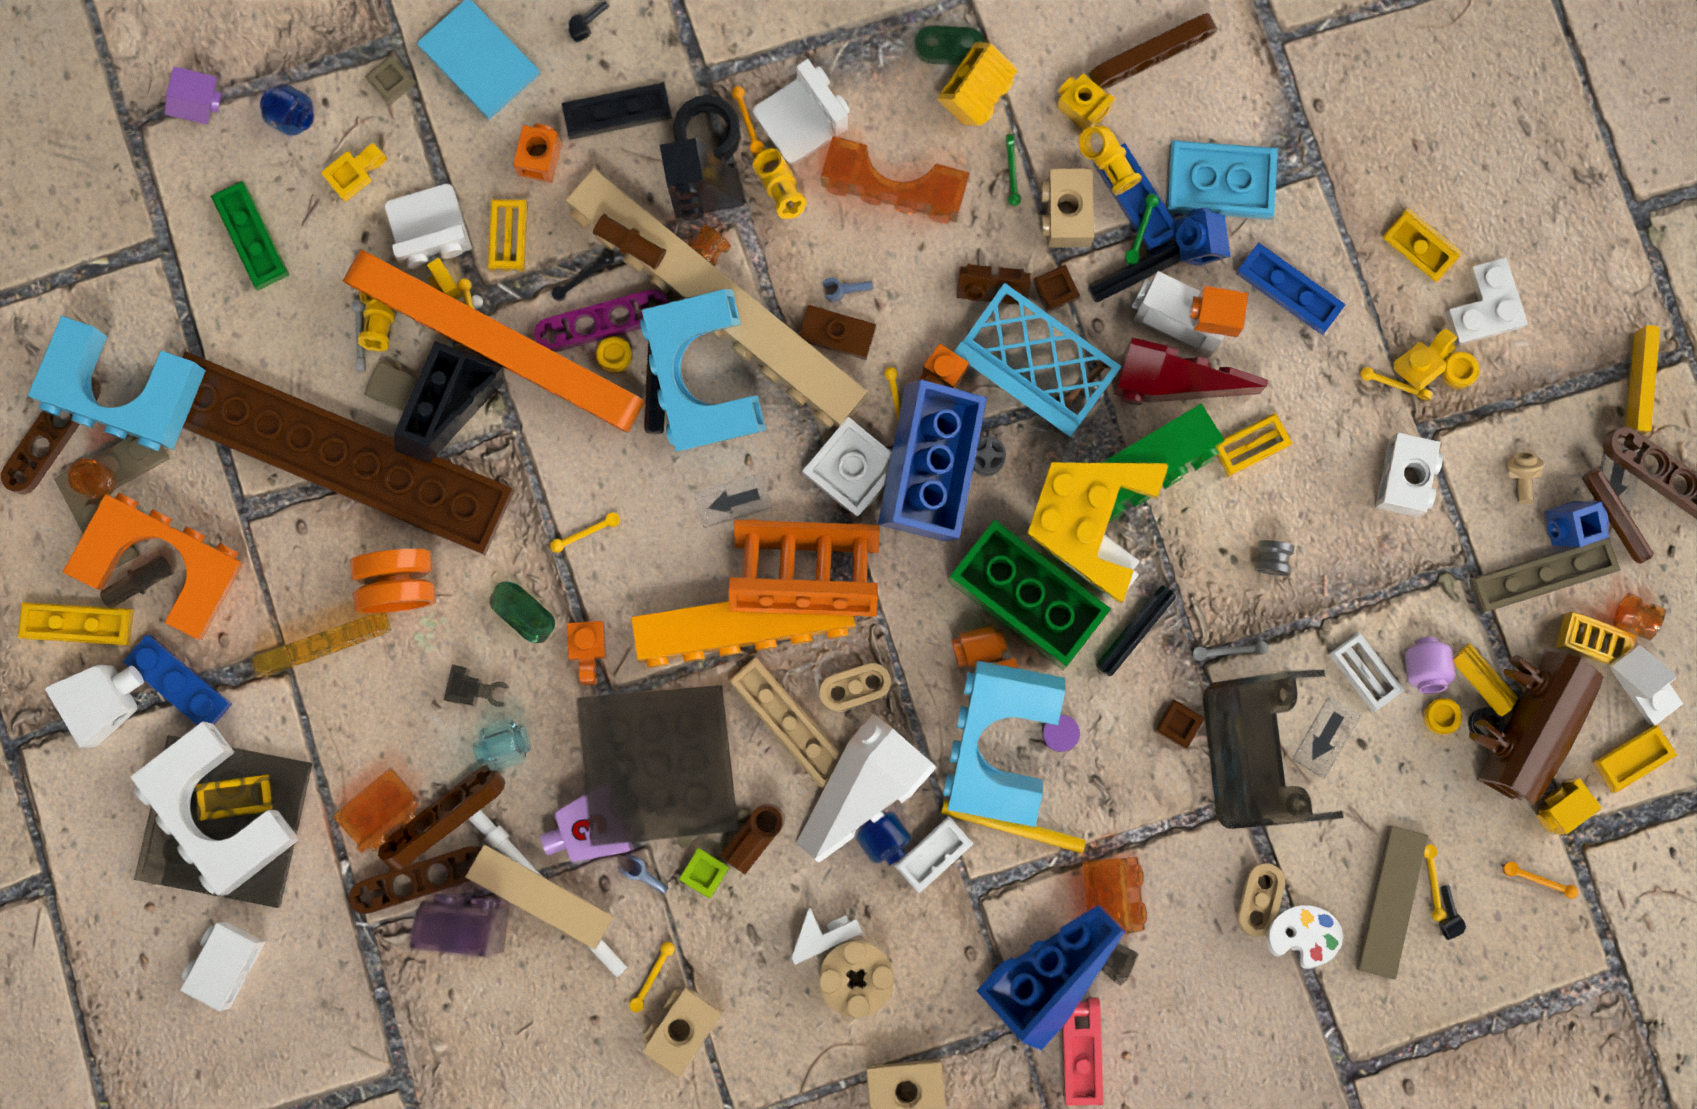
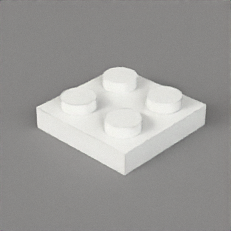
M848 417L804 468L802 474L858 519L885 487L892 452Z

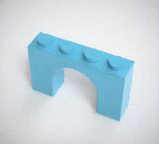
M722 289L642 310L644 319L640 321L641 331L644 338L649 340L652 354L649 355V364L653 374L658 376L661 388L657 392L658 401L662 410H666L669 424L666 425V434L669 443L675 446L676 452L766 431L758 395L721 404H708L694 397L685 386L682 378L681 363L687 347L696 338L707 333L741 325L733 290Z
M61 316L28 393L29 397L40 402L38 409L58 417L61 411L73 415L72 421L92 428L94 423L106 426L105 433L123 440L129 434L139 438L137 444L157 452L160 446L174 450L206 370L193 361L160 351L146 387L135 400L120 407H102L93 395L91 380L94 368L108 336L93 326Z
M977 661L975 673L968 672L965 682L964 694L970 695L968 707L961 706L959 711L957 728L963 729L961 741L954 740L952 745L950 762L956 763L954 775L947 774L944 784L943 796H949L948 810L1036 827L1043 795V779L1009 773L993 767L983 758L977 742L982 732L989 725L1004 718L1017 717L1058 725L1066 691L1064 677Z

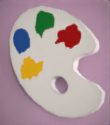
M1297 906L1285 910L1274 918L1268 928L1266 940L1268 948L1274 956H1281L1289 949L1299 950L1300 966L1304 969H1312L1327 963L1335 957L1342 946L1343 932L1337 919L1329 912L1314 906ZM1286 928L1293 930L1294 934L1291 937L1286 935Z

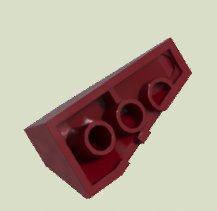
M1132 337L1122 356L1120 364L1122 368L1118 373L1114 395L1122 396L1121 400L1123 402L1133 405H1142V402L1151 403L1261 394L1267 387L1268 379L1232 367H1219V370L1212 368V364L1208 362V359L1199 356L1183 359L1177 357L1179 349Z

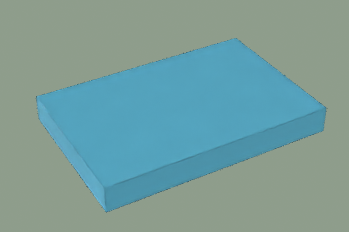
M464 0L417 42L418 47L488 120L540 75L539 69L472 0Z
M1172 141L1170 144L1168 212L1189 214L1188 212L1193 209L1209 208L1210 212L1228 217L1272 220L1275 212L1278 148Z

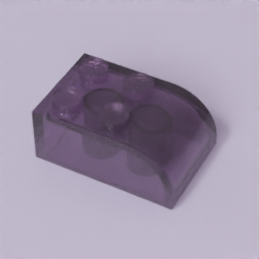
M451 893L435 894L433 900L421 901L417 908L411 930L409 948L478 957H489L502 953L505 947L510 908L500 907V899L479 897L472 898V903L463 902L464 895Z

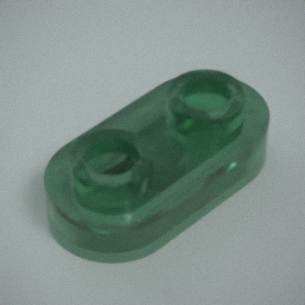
M930 25L922 28L917 33L915 53L920 60L928 64L960 65L972 48L963 47L961 42L970 40L974 44L975 42H985L978 30L971 27ZM929 38H935L939 43L936 46H930L926 41Z
M508 581L501 582L490 595L489 603L493 611L524 639L533 643H542L553 632L555 619L552 614L518 584Z

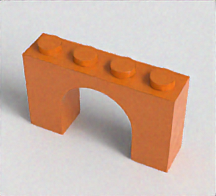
M118 493L116 498L105 494L65 566L63 573L95 589L103 590L121 556L129 547L147 539L165 540L171 543L182 555L186 566V580L179 597L164 623L198 640H203L244 564L236 559L239 552L221 543H218L215 549L203 543L205 535L187 526L181 532L169 526L172 521L171 518L153 509L147 515L136 509L139 502L121 493Z

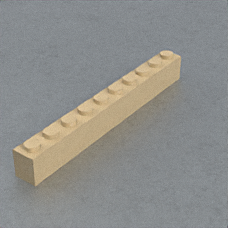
M594 168L566 199L571 211L569 216L580 227L585 229L589 225L594 229L599 218L605 213L608 217L630 230L636 228L640 231V236L666 249L665 257L656 270L630 254L622 258L637 273L642 269L652 277L650 283L665 295L670 292L679 300L722 289L733 290L741 325L711 332V334L718 339H721L722 336L726 337L734 344L731 349L745 361L751 358L761 366L759 372L773 384L777 381L781 382L788 388L786 394L798 405L803 406L806 403L816 412L813 416L826 428L830 429L834 426L838 429L847 418L851 419L867 400L868 391ZM598 235L595 236L607 249L612 251L615 247L620 250V248Z

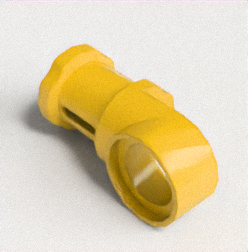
M1104 125L1092 126L1081 132L1078 139L1080 152L1086 158L1093 159L1099 170L1105 171L1114 186L1112 188L1114 195L1124 193L1141 181V175L1133 171L1125 157L1126 150L1120 146L1113 132ZM1095 132L1103 140V146L1099 152L1094 151L1090 142L1091 136Z
M768 148L762 150L753 160V170L761 180L768 196L774 198L778 216L782 219H793L803 213L807 202L804 195L798 193L795 187L796 179L786 160L777 149ZM778 161V165L774 170L763 172V168L767 163ZM780 183H781V185H782V187H783V190H781V191H780V189H779V187H778V184H780ZM788 201H792L794 206L791 207Z
M360 292V300L366 304L363 313L366 320L363 332L358 335V344L367 350L386 351L389 348L388 333L390 325L394 324L396 318L395 312L391 310L392 308Z

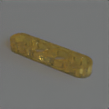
M386 612L375 613L257 655L251 659V663L257 678L266 677L389 633L392 629Z

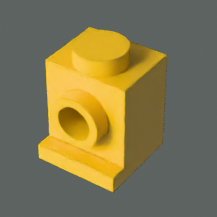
M1082 73L1077 80L1072 76L1069 77L1060 87L1058 93L1061 97L1059 98L1057 108L1084 130L1088 127L1097 126L1111 111L1115 97L1112 94L1108 95ZM1082 93L1089 100L1082 101L1078 95Z
M1580 778L1565 780L1562 784L1566 790L1560 787L1544 798L1547 804L1538 810L1537 818L1548 832L1568 834L1602 809Z

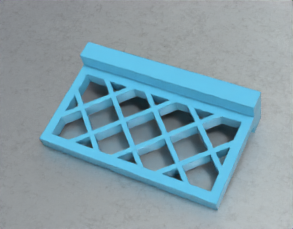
M1006 283L1003 284L963 342H960L954 353L968 361L970 366L1069 437L1074 435L1082 421L1122 368L1121 365ZM1006 294L1019 302L1021 317L1000 320L998 305ZM1024 306L1035 314L1025 316ZM994 312L996 321L986 323ZM1042 318L1048 322L1050 338L1029 341L1026 320ZM1022 321L1025 342L1004 345L1001 325ZM997 326L999 347L985 349L973 341L982 328ZM1053 327L1064 335L1054 337ZM1071 339L1076 342L1080 359L1058 362L1055 341ZM1051 342L1054 363L1033 366L1030 346ZM1026 346L1029 367L1012 369L1007 365L1005 350ZM1082 347L1094 356L1084 358ZM1001 351L1002 361L990 352ZM1101 360L1111 367L1103 381L1087 382L1084 362ZM1080 363L1084 384L1062 387L1059 366ZM1055 367L1058 388L1043 391L1036 386L1034 371ZM1030 371L1031 381L1019 373ZM1098 386L1090 397L1088 387ZM1084 388L1087 403L1077 415L1065 406L1063 391ZM1059 392L1060 402L1049 394Z

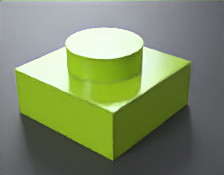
M698 848L679 880L711 899L730 867Z

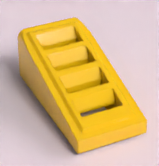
M1569 612L1563 616L1555 649L1610 665L1618 659L1613 656L1617 639L1624 640L1620 654L1622 656L1634 646L1636 635L1593 618ZM1582 627L1584 630L1579 644L1575 642L1578 628ZM1591 631L1597 632L1593 648L1587 647ZM1604 635L1610 636L1606 653L1600 652Z

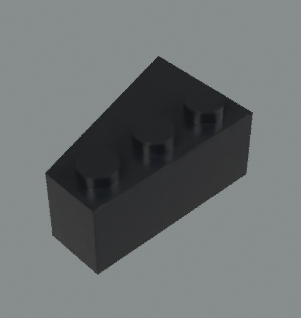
M696 138L659 145L667 188L676 219L683 217V220L686 221L702 218L704 213L745 206L738 166L736 164L727 165L724 156L719 155L715 157L713 149Z
M435 341L394 432L395 451L430 463L503 384L504 366Z

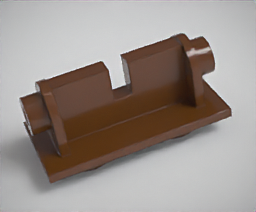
M967 263V267L960 266L957 298L969 299L971 301H992L1004 283L1028 299L1031 273L1024 272L1022 268L999 267L998 277L991 276L992 266L972 265L970 263ZM1008 294L1001 301L1010 305L1019 304L1017 300Z

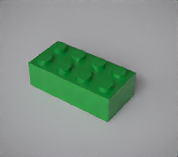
M1201 403L1102 463H1162L1169 465L1162 484L1163 488L1167 489L1182 480L1183 476L1189 472L1187 469L1191 466L1197 471L1214 460L1213 458L1220 454L1217 449L1225 439ZM1121 487L1108 524L1122 516L1121 513L1126 510V505L1131 503L1136 508L1152 497Z
M995 519L948 580V583L1062 671L1070 664L1111 610L1110 607Z

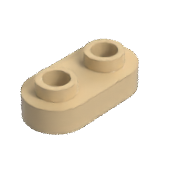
M869 663L831 675L821 684L820 699L827 709L835 712L845 711L879 700L890 689L891 678L889 672L882 665ZM869 676H875L879 679L880 684L876 689H869L866 686L865 681ZM841 687L845 691L844 698L834 700L831 697L832 689Z
M1257 864L1249 870L1246 876L1237 913V922L1241 930L1250 936H1266L1271 922L1279 913L1285 888V877L1283 872L1273 864ZM1262 875H1266L1270 879V885L1266 889H1262L1258 884V879ZM1253 911H1258L1261 914V921L1257 925H1253L1249 919Z

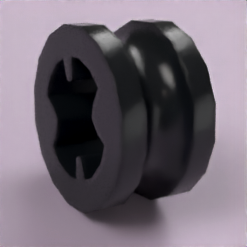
M1492 707L1477 709L1472 712L1468 719V728L1471 733L1486 736L1474 724L1480 717L1486 718L1491 716L1494 723L1490 725L1495 726L1496 729L1503 733L1506 725L1504 716H1499Z

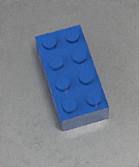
M921 379L905 385L877 525L943 542L960 539L987 397Z

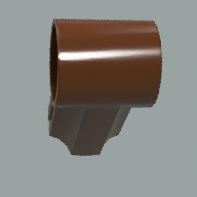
M766 803L760 805L753 811L750 818L721 853V856L735 869L746 875L772 840L782 830L785 821L783 811L774 804ZM771 811L776 815L778 821L774 830L765 831L760 828L757 822L760 812Z

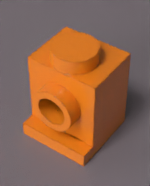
M939 343L923 366L922 375L918 380L921 379L956 389L968 371L969 362Z

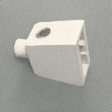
M97 665L45 688L79 748H96L137 711V704L130 692L141 686L144 680L134 666H129L118 673L112 665Z

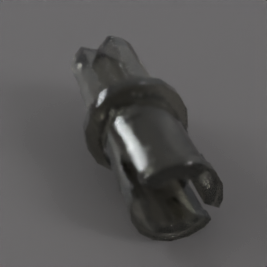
M160 554L134 571L132 569L127 570L128 575L100 592V597L108 608H114L139 592L142 595L146 594V589L173 575L174 572L165 557Z

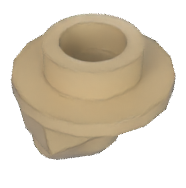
M1532 452L1516 453L1513 458L1507 461L1509 477L1518 478L1519 503L1523 505L1534 502L1533 478L1542 477L1544 461Z

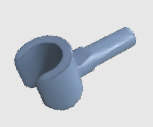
M827 278L822 282L824 287L838 286L835 294L824 296L828 301L834 303L839 302L844 294L873 290L872 281L841 284L835 278Z
M627 854L626 856L634 861L633 869L627 872L618 866V871L631 880L639 879L642 882H646L660 893L665 894L668 886L650 875L645 870V864L641 859Z

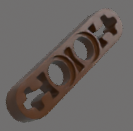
M1210 13L1199 15L1099 64L1090 71L1089 76L1096 85L1105 90L1212 37L1218 31V28Z
M92 376V392L97 401L101 393V386L99 381ZM42 411L2 469L1 481L8 490L18 494H28L38 486L80 425L71 420L72 414H70V420L65 426L56 427L53 423L54 415ZM40 438H46L49 442L48 452L44 456L36 457L32 452L34 442ZM26 457L38 463L36 468L24 462L23 459ZM16 471L22 472L27 478L24 484L17 482V479L13 477Z
M1621 427L1606 434L1603 440V450L1612 461L1697 519V499H1692L1694 496H1697V473L1630 427ZM1624 437V446L1628 449L1620 451L1621 443L1617 439ZM1647 455H1652L1657 459L1658 470L1655 474L1649 473L1644 467V460ZM1676 475L1682 476L1687 482V489L1684 494L1677 493L1673 487V480Z
M492 765L482 766L383 841L379 847L378 856L391 870L396 871L406 867L500 795L505 787V779Z
M464 847L406 866L400 870L390 871L360 881L350 890L349 903L358 913H375L470 882L471 880L466 878L470 868L459 870L458 873L461 878L456 880V869L450 858L455 857V864L466 862L469 860V853L472 852L477 857L482 847ZM436 863L443 864L448 871L446 881L440 885L433 884L428 878L430 867ZM399 875H406L412 881V890L406 896L397 895L393 889V882ZM385 880V892L390 902H385L386 895L373 898L371 900V907H368L367 903L359 902L358 896L364 894V887L368 891H377L383 889L380 881Z

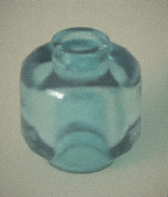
M505 719L480 728L478 742L473 743V750L479 764L485 763L490 770L501 771L524 763L527 752L531 751V744L523 724L517 725L514 720Z

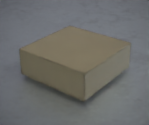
M392 54L365 76L366 80L389 106L416 85L414 79Z

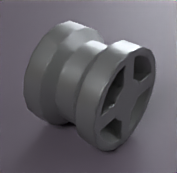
M990 436L979 439L973 468L975 473L987 477L993 476L1000 471L1006 458V449L1001 441Z
M1259 541L1257 549L1260 551V560L1255 563V571L1269 575L1290 576L1292 567L1289 564V559L1294 554L1295 546L1281 541Z

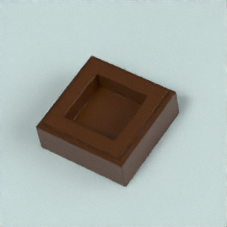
M1066 264L1033 278L1032 282L1047 313L1080 298V294Z
M1173 699L1154 732L1186 750L1205 717Z

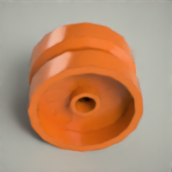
M385 550L362 554L349 560L351 579L367 584L353 592L354 611L357 613L401 612L425 608L436 603L435 584L419 579L425 577L433 570L432 557L429 550Z

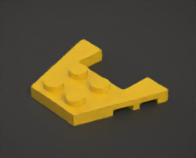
M1051 463L1027 535L1064 563H1068L1084 575L1088 581L1093 582L1108 593L1116 602L1123 603L1134 570L1100 559L1098 552L1119 489L1122 487L1157 499L1169 465L1162 463Z

